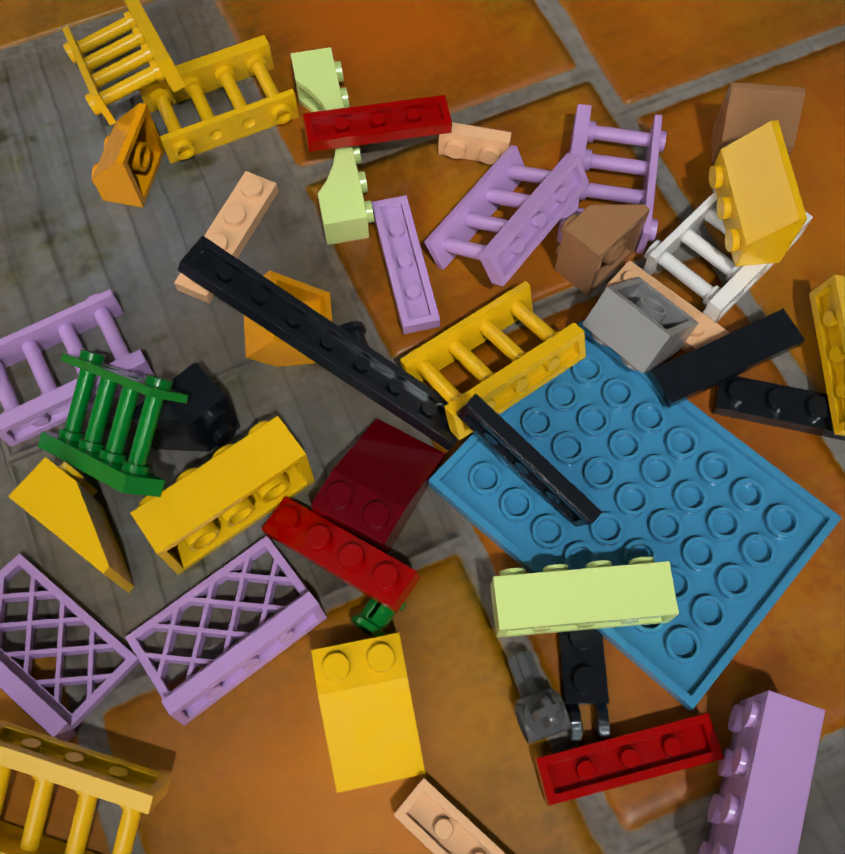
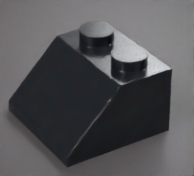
M194 362L171 380L173 381L172 389L187 394L188 399L186 404L169 400L163 401L151 445L155 450L210 452L215 447L223 446L232 440L236 431L241 427L227 396ZM144 401L134 411L132 420L136 426L139 423Z

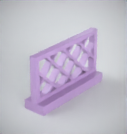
M265 536L131 632L125 639L163 700L161 702L168 714L185 726L327 619L319 603L310 591L307 590L268 536ZM268 551L274 559L271 574H250L253 561ZM280 569L283 571L286 577L279 576ZM227 580L240 581L235 601L215 599L218 586ZM248 582L268 584L264 604L244 602ZM276 585L294 586L300 594L299 597L286 606L272 605ZM192 605L204 607L199 627L180 626L182 614ZM213 608L233 609L228 630L208 628ZM242 610L262 612L259 626L250 633L237 631ZM156 631L168 632L162 654L147 653L141 642ZM177 633L197 635L191 657L172 655ZM206 636L226 638L223 653L214 660L201 658ZM153 661L160 662L158 669L154 665ZM169 664L189 665L186 680L171 691L165 682Z
M19 553L0 570V688L52 737L69 742L77 734L74 729L140 661L130 650ZM21 569L24 570L31 577L30 592L7 594L8 581ZM38 584L46 591H38ZM56 599L60 602L59 618L36 620L37 600ZM29 601L27 621L4 623L6 603ZM67 609H68L75 617H69V618H67ZM85 625L90 629L89 645L65 647L66 626ZM58 627L57 648L33 650L35 629ZM26 630L25 651L4 652L2 650L4 631ZM97 636L106 644L96 645ZM116 652L124 659L113 673L95 675L96 653ZM89 654L88 676L63 678L64 656ZM56 657L54 679L35 680L31 676L33 658ZM24 659V667L22 668L14 660ZM95 683H102V684L94 691ZM87 684L86 700L73 713L69 712L62 705L63 686ZM55 687L54 697L45 688Z

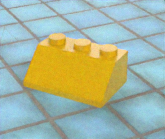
M778 120L769 121L722 148L715 164L709 169V184L712 189L715 188L718 199L716 206L717 216L720 220H723L726 230L725 247L728 252H731L735 267L780 263L807 220Z

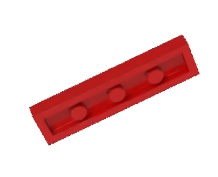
M445 95L303 113L309 152L452 133V119Z
M286 496L261 529L268 537L396 614L421 578L416 570Z
M709 713L539 757L534 759L546 804L551 806L724 759Z

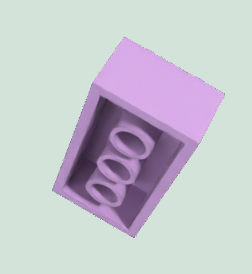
M770 690L741 700L739 705H734L728 721V729L733 731L730 747L723 750L724 759L719 760L718 774L723 776L719 795H713L708 808L707 819L712 823L708 842H702L698 854L798 853L825 715L824 709Z

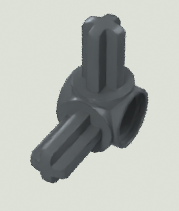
M523 651L509 657L508 665L521 697L514 704V710L526 742L531 744L569 730L571 724L564 702L557 690L552 688L545 689L532 653L530 651Z

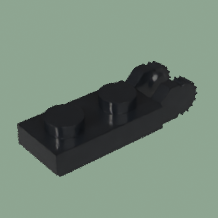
M596 629L558 632L563 702L567 706L571 724L569 729L570 741L582 740L583 723L579 705H594V729L598 740L610 739L609 714L606 705L609 704L603 635Z

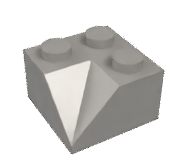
M636 277L607 286L582 325L592 332L591 336L596 342L610 347L621 356L622 362L628 368L644 374L673 359L699 322L643 279Z

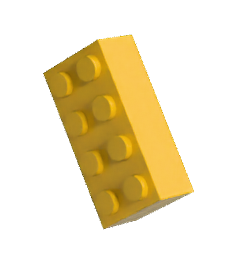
M276 416L270 421H262L251 428L246 437L234 445L227 444L218 449L212 459L199 468H191L184 471L176 479V483L162 491L161 497L146 496L139 503V507L130 512L156 554L179 575L275 510L285 496L291 499L313 484L315 479L305 451L279 416Z

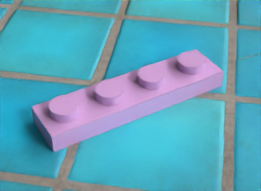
M407 195L371 202L374 221L403 334L440 327V317Z

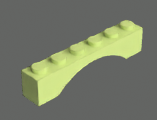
M331 47L290 53L299 103L311 112L350 107L346 87L340 88L339 83L344 82L341 61L334 62ZM359 145L336 148L333 166L327 181L318 193L327 245L369 238L368 223L374 222V214L371 200L364 201L363 193H368L365 172H358L356 166L362 164Z

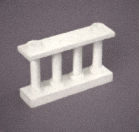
M714 188L713 194L663 242L656 240L649 247L644 255L647 261L643 270L651 275L662 266L704 299L702 303L706 307L703 313L717 323L775 263L735 267L734 262L695 233L706 221L723 234L726 232L723 220H720L717 216L716 206L718 199ZM807 212V220L804 223L801 230L799 231V233L797 234L794 241L792 242L789 249L802 236L803 232L813 219V216H811ZM684 243L727 276L725 280L728 282L722 288L718 285L713 287L672 254Z

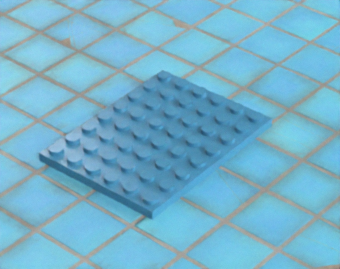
M581 320L577 325L585 331L586 358L499 415L602 511L594 523L575 527L475 432L428 480V486L529 573L543 572L544 567L554 564H567L569 570L585 569L587 563L600 560H609L612 562V566L629 565V560L647 556L654 557L655 562L669 561L679 610L678 616L669 623L596 630L687 710H692L842 517L690 401L685 400L668 408L648 377L650 371L642 374L640 371L628 368L622 362L621 356L610 347L599 344L592 338V332L582 325L584 321Z

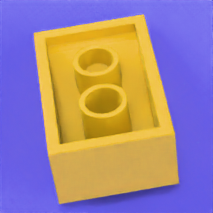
M45 457L8 497L105 576L130 593L135 586L105 510L93 498L97 490L65 461L58 467Z
M394 633L311 650L318 699L336 792L339 793L426 774L400 634Z

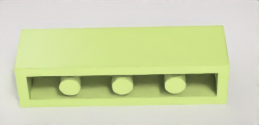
M647 556L631 559L628 561L629 565L612 566V562L609 560H600L587 563L585 569L569 570L567 564H554L544 567L543 572L526 574L524 568L502 570L499 572L500 576H493L490 586L496 638L669 623L679 615L670 562H655L654 557Z

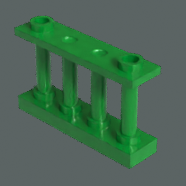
M83 349L80 350L79 356L62 353L61 361L80 368L65 427L60 428L59 433L42 431L38 447L121 493L161 497L165 480L149 472L150 466L146 464L163 401L169 400L186 404L188 395L172 389L173 381L148 374L145 379L104 363L105 355ZM97 375L101 378L85 434L81 430ZM119 384L123 387L105 448L102 438L116 386ZM141 393L146 395L130 456L126 460L127 454L123 452L138 396Z

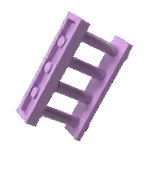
M578 104L569 153L579 155L584 170L588 172L589 168L643 175V188L638 190L589 183L590 185L559 220L556 242H561L563 235L561 228L565 221L572 214L579 215L585 210L584 208H578L579 200L585 201L586 197L630 204H645L650 208L636 246V254H643L647 242L655 240L658 227V219H653L652 215L658 155L664 150L667 131L661 130L662 115L655 114L650 132L598 126L596 121H590L592 106ZM593 140L643 146L647 147L646 159L643 161L593 154L591 149H586L587 143H593Z
M511 145L424 241L438 269L444 270L458 254L481 260L491 283L504 286L590 185L580 156L567 153L551 171L526 167L517 146ZM521 181L540 184L531 195L513 192ZM500 205L519 208L509 220L491 217ZM479 229L497 233L487 246L469 242Z
M111 289L103 293L91 295L81 303L0 339V402L4 409L2 414H0V438L10 447L28 440L42 431H47L65 422L67 419L77 379L60 387L56 386L41 353L50 347L63 342L68 354L79 356L80 350H84L78 335L99 325L115 358L114 362L109 363V365L145 379L147 374L155 376L140 349L129 353L113 318L124 314ZM27 359L40 388L41 395L20 405L5 368ZM75 367L77 374H79L80 368ZM97 375L93 385L87 411L93 408L94 400L101 378ZM117 384L114 398L120 396L122 385Z

